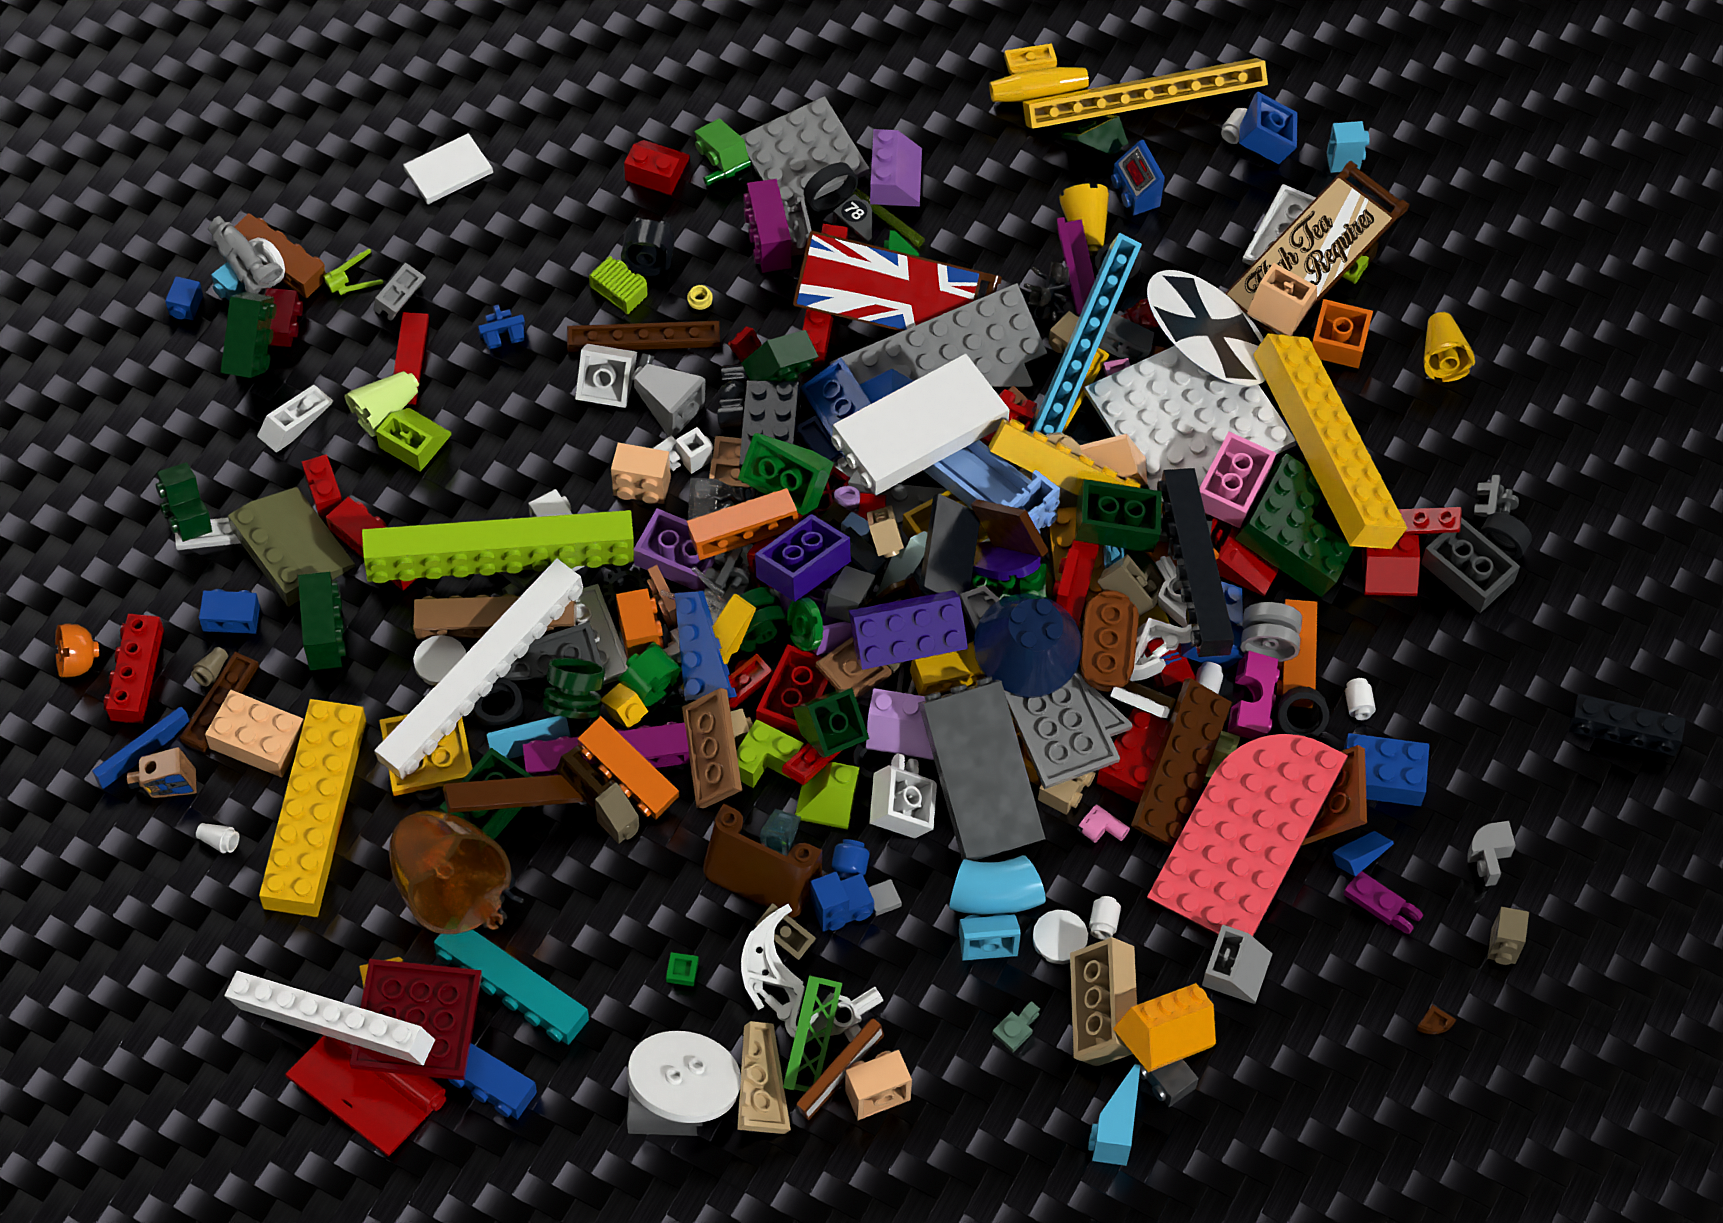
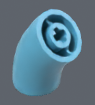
M1022 855L1001 862H976L964 859L955 880L949 908L950 910L977 915L1009 914L1044 904L1046 897L1041 879L1035 867L1026 856Z

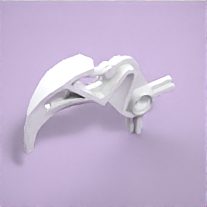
M1162 556L1156 562L1165 580L1158 594V605L1183 628L1152 618H1148L1147 623H1143L1138 628L1135 663L1131 681L1147 679L1162 672L1166 663L1160 657L1169 650L1177 649L1179 643L1191 642L1192 627L1186 622L1187 605L1182 602L1180 594L1174 593L1177 590H1181L1182 582L1177 581L1176 567L1170 556ZM1162 637L1164 643L1154 650L1151 656L1143 658L1149 641Z
M789 904L766 917L750 932L743 948L741 971L745 989L756 1008L759 1010L764 1007L757 995L759 993L765 998L764 1001L777 1012V1017L785 1021L788 1034L795 1038L796 1022L805 986H803V981L796 977L781 962L774 945V931L777 924L792 911ZM761 947L763 951L762 953H757L756 949ZM765 969L769 971L767 976L762 974V971ZM763 983L784 988L790 1002L784 1005L780 1004L771 994L769 995L763 990ZM873 987L852 1001L848 997L839 996L836 1012L840 1009H847L852 1017L847 1023H840L834 1017L830 1036L844 1033L849 1042L856 1037L862 1030L859 1026L862 1020L860 1015L884 1001L876 987ZM830 993L822 1005L832 1000L834 993ZM832 1004L825 1007V1010L827 1011L828 1015L830 1014ZM822 1010L814 1014L810 1020V1024L816 1033L825 1028L828 1022ZM810 1028L808 1029L806 1039L813 1035ZM825 1032L820 1034L818 1037H824Z

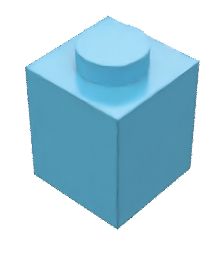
M227 262L211 274L214 283L213 290L219 297H225L230 301V296L246 292L244 283L238 280L236 273Z

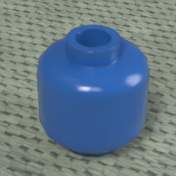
M844 839L843 843L835 846L831 868L839 873L840 879L845 880L861 873L863 876L866 874L870 852L864 848V843Z

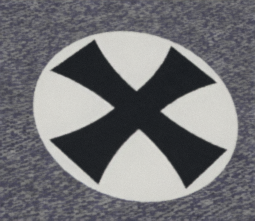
M1164 270L1152 276L1147 287V297L1151 311L1163 332L1185 356L1215 377L1236 385L1254 386L1265 381L1253 356L1264 338L1249 316L1231 298L1205 280L1182 271Z

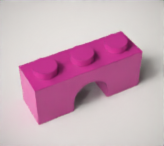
M1248 651L1238 661L1235 683L1247 687L1252 693L1253 701L1250 703L1241 700L1231 707L1228 733L1255 740L1270 732L1272 727L1270 713L1276 701L1274 686L1280 674L1279 669H1277V658Z

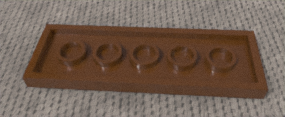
M1192 678L1185 679L1131 824L1132 827L1171 849L1174 848L1193 812L1232 704L1231 701Z

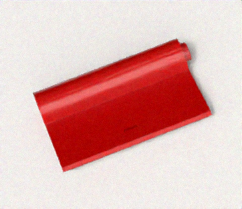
M324 1035L285 1074L286 1077L388 1157L433 1110H439L445 1103L446 1097L444 1095L446 1090L430 1077L351 1069L350 1061L354 1044Z

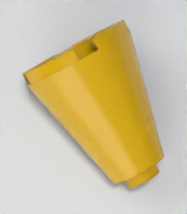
M1090 184L1075 185L1065 189L1063 196L1059 195V201L1067 222L1082 219L1090 256H1095L1098 250L1104 246L1109 192L1107 187L1102 184H1097L1098 188H1090Z
M1438 312L1433 314L1428 320L1423 361L1425 373L1434 380V377L1442 378V382L1459 380L1470 372L1469 368L1472 364L1474 366V352L1453 317L1449 313Z

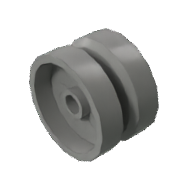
M1261 602L1250 605L1244 610L1242 623L1244 630L1241 635L1240 644L1244 654L1252 651L1277 658L1278 662L1291 660L1298 656L1301 641L1299 634L1302 629V615L1297 609L1282 603Z

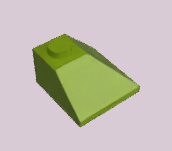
M836 762L827 763L805 785H802L794 819L848 829L859 783V767Z

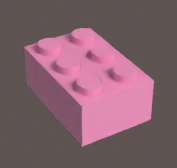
M1228 432L1199 488L1205 513L1241 529L1271 470L1276 453L1232 432Z

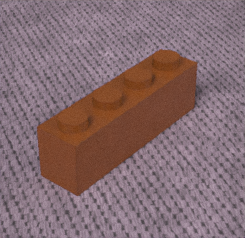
M248 213L235 226L248 241L257 237L263 238L276 247L285 266L284 278L281 281L306 299L325 281L323 275L326 274L325 265L322 260L316 256H310L301 245L293 244L287 240L282 232L271 229L263 219L255 218Z

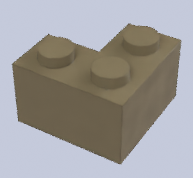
M1127 554L1104 569L1097 582L1102 592L1112 590L1128 596L1133 605H1136L1139 616L1156 606L1158 594L1165 580L1151 563L1140 569Z

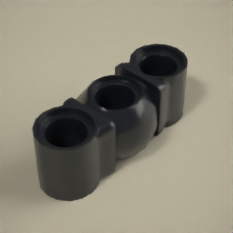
M742 364L723 365L721 372L723 386L720 388L718 424L720 429L743 428L747 381L750 380Z

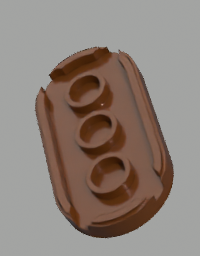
M1109 590L1098 593L1097 596L1093 599L1091 598L1087 603L1084 612L1079 670L1084 681L1100 691L1109 692L1113 691L1115 687H1124L1131 679L1134 670L1139 613L1136 605H1133L1129 597L1121 592Z

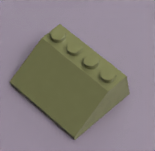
M298 487L251 501L228 515L232 532L237 536L243 547L288 607L300 600L298 575L330 571L332 580L355 567V563Z

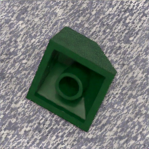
M1114 115L1084 119L1056 133L1058 138L1097 152L1107 153L1108 155L1120 152L1122 150L1121 147L1128 144L1120 118Z

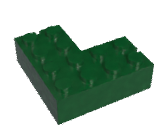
M1286 453L1272 468L1235 539L1322 597L1337 582L1354 546H1349L1347 541L1312 518L1323 493L1311 469L1308 472L1305 471L1306 466Z

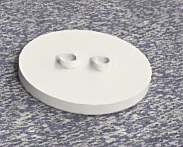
M668 1031L652 1035L636 1046L630 1056L627 1080L633 1095L651 1112L672 1121L699 1123L720 1117L734 1105L740 1091L741 1073L734 1057L714 1040L692 1032Z

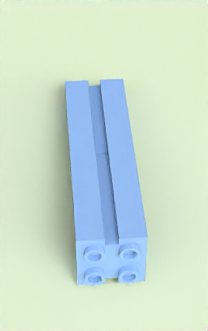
M980 440L923 470L971 509V504L976 499L1026 510L1039 534L1040 528L1043 529L1045 526H1051L1058 517L1057 510L1060 502V488L1037 470L1032 473L1031 481L1002 457L990 452L989 447Z

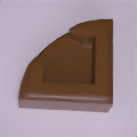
M1431 1005L1416 1030L1426 1034L1443 1033L1455 1024L1456 1019Z

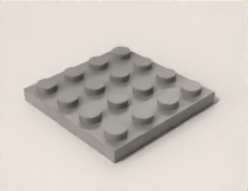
M825 96L741 135L745 141L750 163L760 180L777 178L782 203L787 201L788 207L796 205V198L804 197L803 192L807 182L814 174L828 165L839 162L847 163L858 179L870 174L868 165ZM848 175L836 177L826 183L817 192L814 199L840 188Z

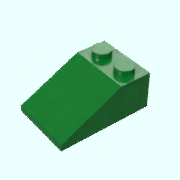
M755 433L738 479L765 495L787 488L797 512L805 515L818 507L834 462L812 450Z

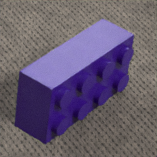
M954 590L849 610L856 659L862 670L968 649L961 600Z

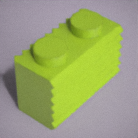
M611 256L589 275L590 287L626 314L633 311L648 295L647 282L644 277L638 273H632L623 261H616Z

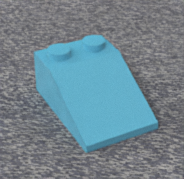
M1135 1064L1100 1113L1098 1124L1092 1123L1088 1150L1093 1151L1092 1161L1127 1165L1132 1144L1140 1065Z

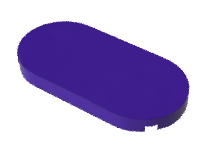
M991 541L977 543L972 574L999 581L1010 580L1009 576L1012 575L1022 578L1039 569L1041 558L993 546Z

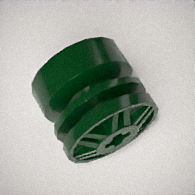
M557 658L549 661L547 681L553 686H548L545 689L546 698L543 700V708L549 713L567 718L589 719L597 717L600 711L598 703L601 702V695L595 691L603 688L604 667L591 661L575 658Z

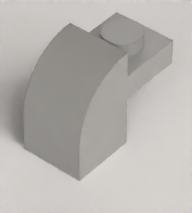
M1509 821L1491 823L1480 828L1476 832L1468 850V863L1477 862V871L1479 876L1483 877L1485 886L1497 884L1501 875L1497 859L1511 857L1516 846Z

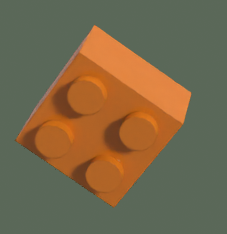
M1323 299L1312 342L1319 359L1359 369L1373 311Z
M648 588L616 594L618 621L627 659L635 653L641 655L653 642H656L664 649L661 622L656 614L658 612L655 597H649Z

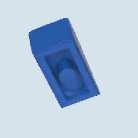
M1373 831L1338 848L1332 855L1338 868L1353 876H1357L1394 843L1392 840Z

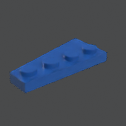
M704 591L675 593L685 701L697 700L719 688L727 689L728 698L737 697L735 688L731 687L728 675H730L728 666L724 664L719 650L721 649L719 638L715 637L712 628L714 623Z

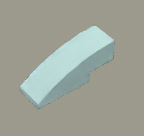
M926 531L911 537L907 547L899 550V554L892 556L876 596L889 585L905 580L910 573H913L916 568L923 564L927 539Z

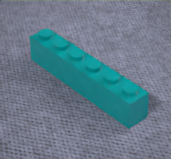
M456 917L453 918L434 941L436 956L446 965L451 963L457 968L481 970L482 979L480 987L487 994L499 996L507 1008L512 1011L519 1010L530 1024L536 1027L538 1025L542 1026L547 1030L546 1033L556 1042L562 1040L569 1045L588 1022L587 1008Z

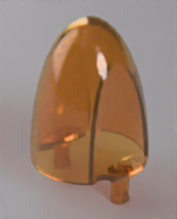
M422 810L404 817L392 833L389 844V862L398 892L417 921L425 928L441 934L466 932L480 926L484 922L490 929L499 928L495 923L497 920L500 925L503 924V916L497 911L501 906L499 896L504 889L509 888L511 881L510 863L501 846L476 825L451 813L438 810Z

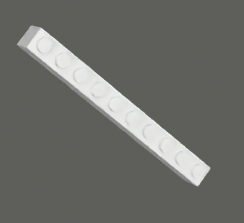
M556 559L374 750L378 761L402 780L407 775L414 773L424 756L430 755L436 749L441 738L444 735H449L454 730L457 721L462 716H467L473 710L474 703L481 696L484 697L491 691L493 683L499 677H504L509 672L511 664L517 658H521L526 654L529 645L535 639H539L544 635L547 626L552 620L559 619L569 602L579 598L583 591L581 576L559 559Z

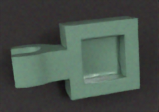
M1031 1001L1019 1016L1011 1012L993 1030L992 1034L1013 1053L1032 1034V1029L1029 1025L1039 1016L1038 1011L1040 1008Z

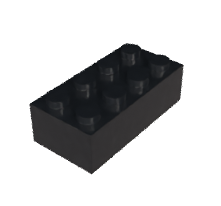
M747 381L739 460L740 471L755 433L797 445L801 401L798 381Z

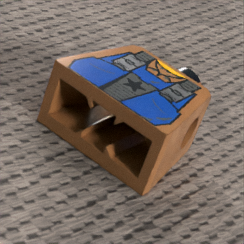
M179 747L141 757L139 759V771L127 774V782L130 789L144 787L149 795L154 798L197 793L196 769Z

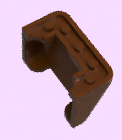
M723 803L715 819L703 865L706 878L767 909L772 903L778 908L789 904L792 911L787 915L791 918L799 916L810 899L811 881L822 877V850L807 843H799L791 849L788 856H785L739 834L743 826L741 813Z

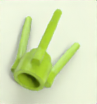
M371 249L359 253L340 267L323 275L331 293L338 291L342 295L349 291L383 284V280H376L350 286L345 285L349 280L344 271L370 254Z

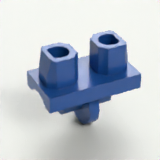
M499 305L493 306V314L485 315L487 324L478 326L479 337L484 339L489 350L501 346L499 334L508 332L511 343L524 341L525 320L523 315L512 317L510 309L500 311Z

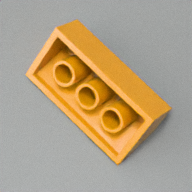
M1195 983L1131 1007L1115 1025L1113 1030L1144 1068L1151 1072L1209 1049L1216 1044L1214 1004L1207 997L1206 992Z

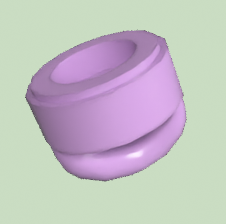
M852 486L840 487L834 492V502L850 511H854L859 506L860 492Z

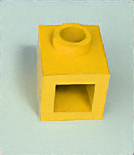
M621 683L601 699L611 717L628 729L637 724L649 712L637 693Z

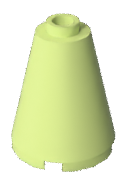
M403 371L351 390L344 397L352 414L355 412L358 416L360 426L373 437L376 436V430L391 412L402 410L418 393L417 387L419 383L412 373L407 374Z

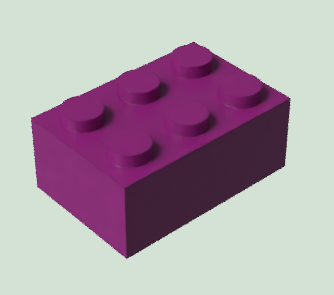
M777 178L747 183V193L743 194L745 204L744 217L746 223H749L750 226L748 229L750 243H754L755 247L753 249L755 264L760 263L762 273L791 268V236Z

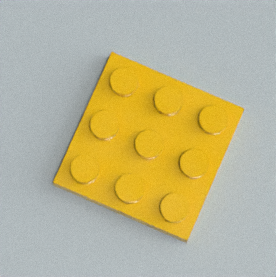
M407 715L379 720L383 741ZM462 717L457 721L454 730L449 735H444L441 738L436 749L430 755L424 756L414 773L407 775L402 780L389 770L394 796L418 790L432 789L438 786L442 787L444 784L461 783L472 770V764Z

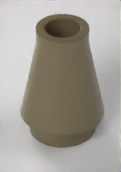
M215 647L211 653L193 666L192 678L202 686H209V684L215 683L224 662L228 658L227 652L220 647Z

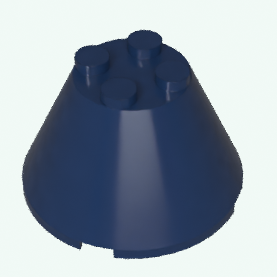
M1015 594L1005 597L994 603L983 614L977 625L974 635V653L980 670L985 677L992 676L993 680H1001L1004 690L1013 693L1014 696L1037 698L1054 693L1070 681L1080 663L1082 640L1076 622L1061 605L1044 596Z

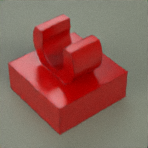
M747 326L728 343L740 362L744 361L762 345L754 329Z

